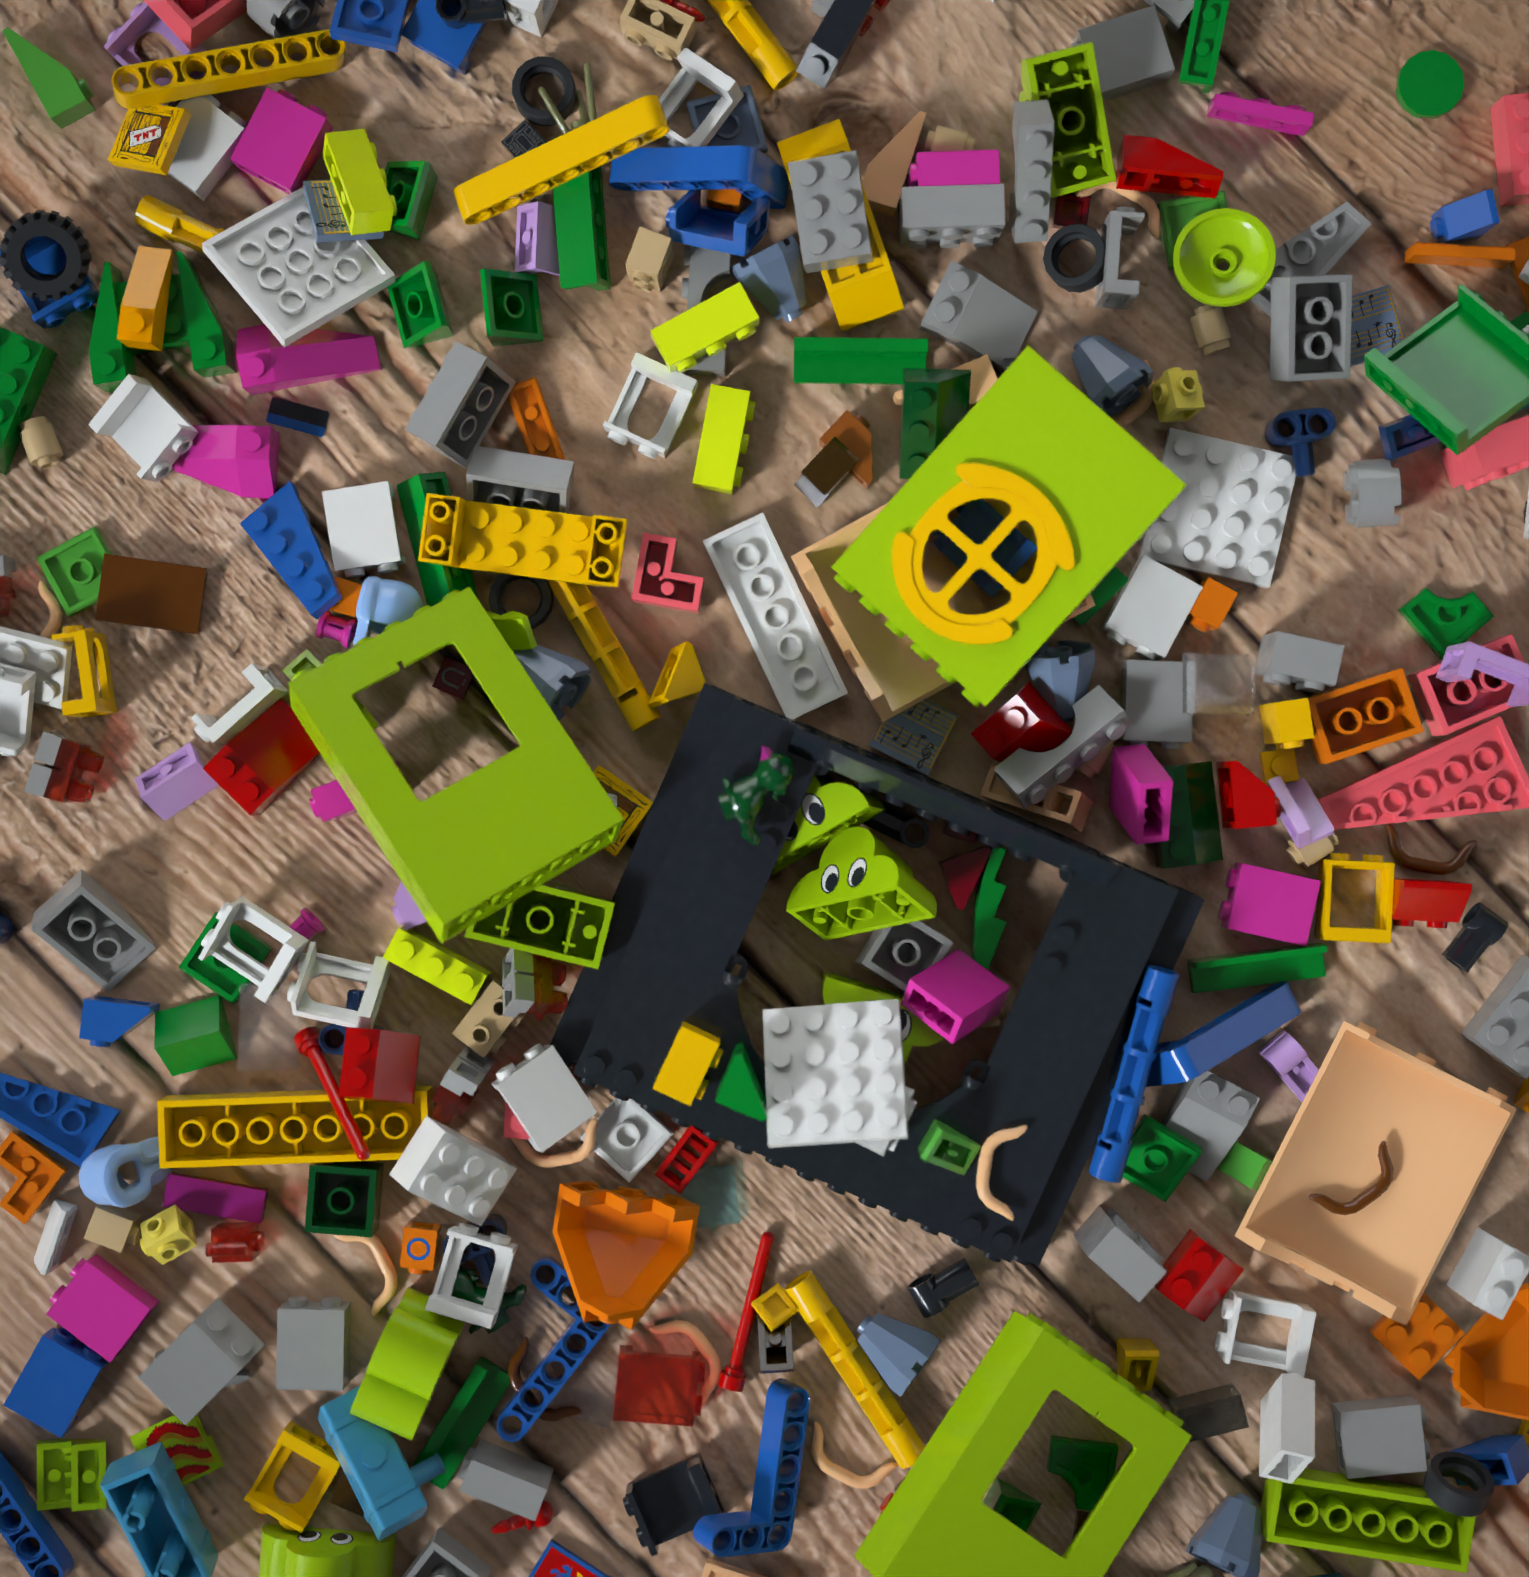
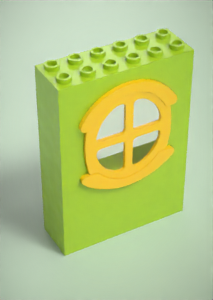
M1027 346L833 564L831 568L837 572L833 579L851 594L856 589L863 596L859 602L875 616L880 612L888 618L885 625L899 638L902 639L907 635L914 641L910 648L923 660L928 661L930 658H933L939 664L936 671L950 684L957 680L963 685L965 689L961 694L973 705L978 707L983 703L988 707L1185 489L1186 484L1030 346ZM990 498L1003 500L1011 507L1010 514L987 540L980 545L973 543L948 520V514L951 510L972 500ZM1025 520L1034 528L1038 551L1035 568L1029 581L1020 584L993 561L991 555L1020 521ZM934 530L942 531L968 555L967 562L943 589L937 593H933L926 586L922 569L924 548L931 532ZM980 568L986 570L1011 593L1012 597L1008 604L985 614H960L950 609L948 605L951 597Z

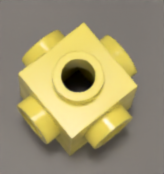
M1180 367L1165 370L1162 376L1151 385L1152 399L1156 405L1159 422L1189 421L1205 408L1202 396L1203 390L1196 370H1182Z
M176 1205L140 1223L142 1234L140 1246L143 1252L148 1257H154L162 1265L197 1246L192 1219Z

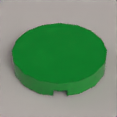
M1436 50L1422 51L1409 58L1400 69L1396 78L1397 88L1395 90L1396 97L1402 108L1413 117L1421 119L1423 117L1431 119L1440 118L1450 112L1461 99L1465 85L1463 72L1457 61L1448 54Z

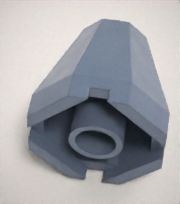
M793 235L741 261L744 268H742L740 263L731 267L736 279L776 320L784 318L787 323L804 314L801 308L807 305L799 246Z
M1086 335L1073 347L1075 351L1072 353V362L1084 395L1110 418L1120 413L1141 396L1137 389L1142 384L1148 388L1153 381L1154 372L1146 362L1100 335L1092 337Z
M1063 640L1058 641V646L1049 647V642H1046L1025 666L1034 688L1065 723L1073 721L1075 713L1072 705L1087 693L1095 665V649L1091 647L1090 642Z
M539 645L533 649L512 650L558 721H560L566 715L561 710L566 705L571 708L577 705L591 683V677L588 675L591 673V669L581 660Z
M877 1313L874 1318L868 1314L857 1328V1331L861 1334L857 1341L889 1388L900 1397L942 1341L929 1331Z
M1237 1493L1236 1497L1226 1496L1190 1539L1186 1552L1206 1563V1560H1208L1210 1564L1214 1565L1213 1567L1232 1576L1258 1577L1260 1572L1262 1511L1255 1507L1256 1500L1241 1493Z

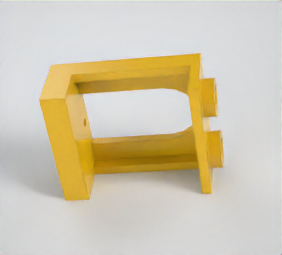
M83 625L62 627L63 633L52 634V640L75 644L83 699L61 702L63 716L87 718L117 713L106 635L94 632V628H83ZM93 641H94V648H95V655H96V661H97V668H98V675H99V682H100V689H101L102 698H100L99 688H98V681H97L95 660H94V654H93Z
M290 1420L278 1438L276 1446L255 1483L245 1496L244 1501L250 1503V1507L257 1513L269 1514L278 1519L279 1524L290 1531L297 1530L302 1533L341 1465L332 1447L328 1445L325 1439ZM294 1451L321 1468L305 1496L295 1503H287L277 1497L274 1484L291 1452Z

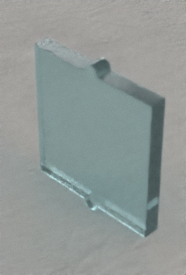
M705 1164L703 1168L698 1170L682 1192V1198L700 1206L697 1228L710 1226L711 1229H715L718 1225L740 1223L734 1164L713 1167ZM679 1171L680 1179L683 1180L685 1175Z

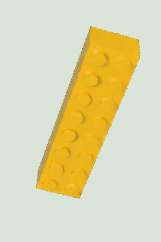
M433 1085L416 1086L414 1104L345 1099L370 1150V1157L367 1160H360L356 1156L325 1089L168 1095L157 1101L159 1167L162 1169L399 1160L425 1117L428 1116L434 1119Z

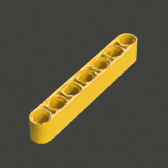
M330 29L126 65L117 68L112 75L114 96L122 107L135 109L331 73L339 70L344 65L346 44L345 41L331 39ZM326 47H333L338 53L328 55L322 50ZM293 53H300L306 58L301 61H295L289 56ZM260 59H267L272 64L268 67H261L256 62ZM227 65H234L239 70L235 73H227L222 68ZM193 71H200L205 74L201 79H193L188 75ZM160 77H166L171 82L168 85L161 86L156 84L155 80ZM126 83H132L137 86L131 92H125L120 89Z
M647 95L638 98L456 186L453 194L464 224L474 225L484 222L663 137L669 132L670 128L658 96Z

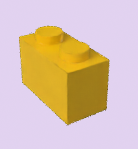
M1308 698L1259 705L1265 744H1275L1276 750L1305 746L1304 739L1314 738Z
M683 1021L654 1082L653 1089L688 1106H691L694 1097L700 1100L709 1082L703 1078L709 1067L716 1068L723 1053V1050L718 1048L721 1038Z

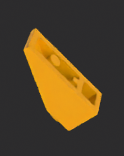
M138 246L120 307L117 340L129 348L163 350L174 251L171 249Z

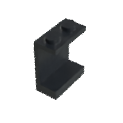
M701 1453L628 1483L626 1497H623L629 1517L635 1516L639 1527L636 1528L639 1542L643 1548L648 1547L651 1556L658 1554L659 1544L694 1530L697 1521L703 1516L726 1513Z

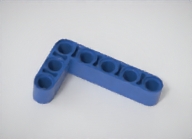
M749 146L638 148L612 160L609 186L624 191L735 189L751 201H754L757 197L770 200V209H783L786 207L789 178L786 169L758 149Z
M1279 982L1265 988L1180 1040L1158 1043L1156 1049L1158 1052L1157 1058L1153 1060L1146 1087L1192 1080L1301 1014L1300 1007L1288 982Z
M544 1256L538 1258L533 1263L530 1275L531 1281L537 1289L574 1319L500 1412L497 1421V1431L499 1436L507 1442L518 1441L527 1433L611 1325L603 1322H583L577 1301L570 1303L562 1297L563 1290L571 1286L565 1267L551 1257ZM550 1265L553 1267L555 1276L551 1281L543 1282L538 1279L536 1271L540 1266ZM573 1334H580L585 1338L586 1344L582 1349L573 1350L567 1345L568 1338ZM552 1361H559L564 1365L565 1370L558 1377H552L546 1372L547 1364ZM531 1388H537L543 1393V1399L537 1404H530L524 1397L525 1392ZM508 1416H516L521 1420L522 1425L516 1431H509L503 1425L504 1419Z
M784 1378L776 1379L768 1388L751 1511L711 1514L703 1516L697 1521L693 1530L695 1541L717 1557L775 1552L783 1550L789 1544L793 1532L810 1407V1395L804 1388Z
M0 1451V1485L2 1487V1493H0V1533L30 1577H67L74 1567L72 1555L42 1511H37V1504ZM11 1509L17 1510L20 1513L21 1520L12 1516ZM30 1537L36 1538L40 1543V1547L34 1546L30 1541ZM48 1565H54L58 1569L59 1574L52 1573Z

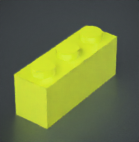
M365 129L325 133L322 156L351 235L390 231L392 218L397 214V205L394 196L389 195L387 191L385 171L383 168L379 169L377 164L375 144L369 142Z
M738 282L650 330V333L670 372L672 373L678 369L679 373H682L697 364L696 359L707 353L711 357L727 348L725 343L737 337L741 341L753 335L757 331L755 327L759 325V316L741 283Z
M711 384L692 482L694 488L732 495L734 486H741L744 467H738L740 454L747 453L750 435L744 434L746 421H753L756 402L750 401V391Z
M404 926L397 929L382 957L469 1005L474 1004L478 1000L492 974L491 971L411 928L406 930Z

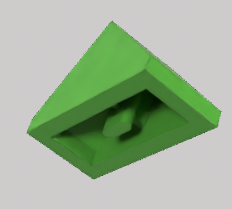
M935 1118L921 1141L918 1150L923 1160L965 1175L981 1145Z
M1235 1141L1217 1169L1247 1187L1258 1191L1273 1160Z

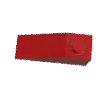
M1123 135L1117 156L1116 189L1216 199L1223 179L1222 170L1158 138Z

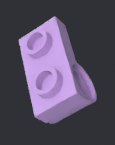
M1282 1030L1259 1049L1258 1053L1300 1102H1303L1319 1069L1307 1057L1308 1055L1302 1046L1289 1033Z

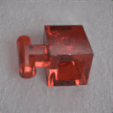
M254 1222L218 1223L211 1229V1243H206V1257H212V1263L252 1262L260 1255V1251L264 1249V1232L259 1231V1223Z

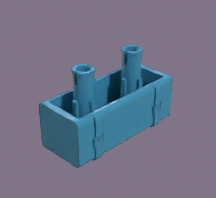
M358 1386L321 1406L318 1421L326 1435L325 1439L328 1445L332 1447L364 1511L367 1523H370L378 1541L424 1516L428 1503L419 1486L446 1473V1469L437 1453L409 1468L391 1431L350 1414L353 1401L360 1387Z
M162 1442L153 1444L110 1463L100 1487L108 1500L110 1509L114 1512L145 1572V1576L212 1577L219 1554L211 1540L212 1536L209 1530L202 1523L192 1500L175 1470V1464L172 1458H169Z

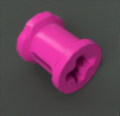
M328 610L319 618L315 635L320 639L327 637L342 642L343 647L349 648L355 637L358 620L351 619L348 621L333 616L331 611Z
M303 908L300 911L301 915L289 926L308 940L316 932L321 933L325 929L318 917L307 908Z

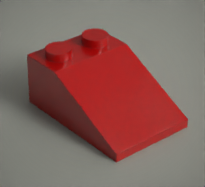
M280 698L229 741L202 769L250 816L260 815L320 755V752L291 706L283 698Z

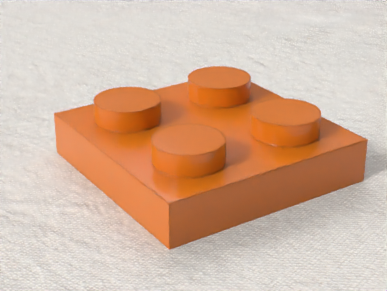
M1424 1292L1407 1325L1383 1315L1368 1330L1418 1380L1465 1334Z

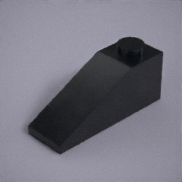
M834 0L810 41L796 72L823 89L831 84L838 77L876 0Z

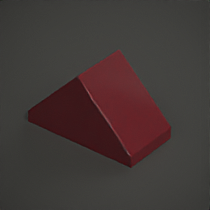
M982 846L939 861L955 907L961 910L964 909L992 851L991 849Z

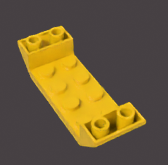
M840 119L777 142L790 184L789 162L851 151ZM863 184L862 188L873 262L821 271L842 332L904 309Z
M427 493L418 561L469 570L619 588L628 519L593 515L591 517L467 501L460 497Z

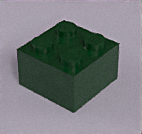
M364 1161L311 1163L309 1167L304 1232L372 1237L379 1230L384 1163Z

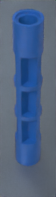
M1146 965L1136 1000L1137 1009L1128 1041L1124 1043V1055L1115 1087L1112 1088L1110 1093L1112 1098L1089 1168V1173L1098 1179L1113 1183H1120L1122 1181L1132 1146L1131 1137L1140 1106L1143 1105L1145 1100L1143 1096L1153 1060L1157 1058V1045L1165 1017L1170 1012L1180 976L1179 973L1156 965Z

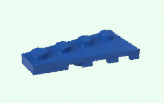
M289 481L245 518L240 525L308 612L315 619H318L340 601L342 595L330 566L324 559L320 549V542L309 523L310 518L306 509L302 506L297 487L293 482Z
M0 1072V1118L81 1167L82 1162L90 1154L96 1151L122 1111L121 1109Z

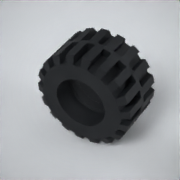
M37 210L34 213L28 212L22 215L7 229L0 243V265L4 266L5 270L3 273L6 279L10 278L13 281L12 286L17 291L22 289L26 292L25 296L29 298L33 296L39 297V301H47L49 298H54L56 301L62 299L67 294L68 296L81 286L91 262L90 244L88 239L85 240L83 236L84 231L80 226L76 227L72 223L73 220L68 216L64 218L56 211L49 213L45 212V210ZM47 236L61 244L65 250L67 260L65 267L59 273L43 274L29 264L26 259L25 248L32 238Z

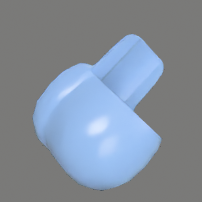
M377 576L367 577L363 581L357 603L356 617L358 621L353 645L362 638L370 637L371 634L383 633L385 627L395 621L402 623L413 617V614L423 607V602L418 592L411 585L401 581L381 579Z
M152 1137L138 1143L114 1144L96 1150L82 1162L79 1171V1185L84 1195L96 1204L124 1208L144 1200L151 1192L152 1186L168 1177L171 1168L160 1169L158 1137ZM130 1161L133 1162L137 1170V1180L131 1185L123 1179L118 1170L119 1166Z

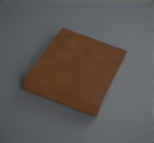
M104 553L95 620L199 635L207 568Z

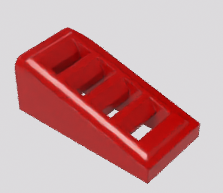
M691 1125L654 1175L681 1195L720 1141L708 1138L703 1134L702 1129ZM693 1133L696 1134L698 1137H700L702 1140H704V1141H705L706 1143H708L709 1145L706 1146V1145L703 1144L701 1141H699L697 1138H695L692 1134H693ZM688 1143L702 1155L700 1157L696 1156L684 1147V1144ZM679 1154L680 1156H682L684 1159L690 1162L693 1165V1167L690 1169L688 1166H686L684 1163L676 1158V1155ZM670 1164L685 1175L683 1180L667 1169Z

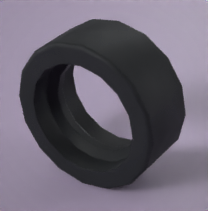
M537 56L527 60L517 69L512 80V95L519 113L527 121L538 126H553L557 123L549 110L535 109L527 102L525 97L527 82L533 76L541 73H551L561 80L564 87V96L556 108L563 120L572 113L576 104V86L570 70L561 61L552 57Z
M1071 224L1062 227L1051 236L1045 246L1043 256L1045 270L1059 287L1068 292L1081 293L1091 290L1103 281L1106 242L1095 229L1086 224ZM1084 239L1094 246L1096 261L1092 268L1084 275L1069 277L1059 269V255L1070 242Z
M498 574L490 586L488 596L492 613L499 615L507 613L502 604L503 590L513 580L525 579L537 586L541 596L540 606L537 611L528 617L531 629H535L544 623L552 611L554 601L552 589L547 580Z
M1445 1451L1436 1454L1431 1459L1424 1477L1423 1486L1427 1496L1446 1512L1457 1516L1473 1517L1482 1514L1487 1508L1494 1491V1479L1490 1471L1471 1456L1459 1452ZM1444 1477L1459 1479L1468 1484L1474 1491L1457 1488Z

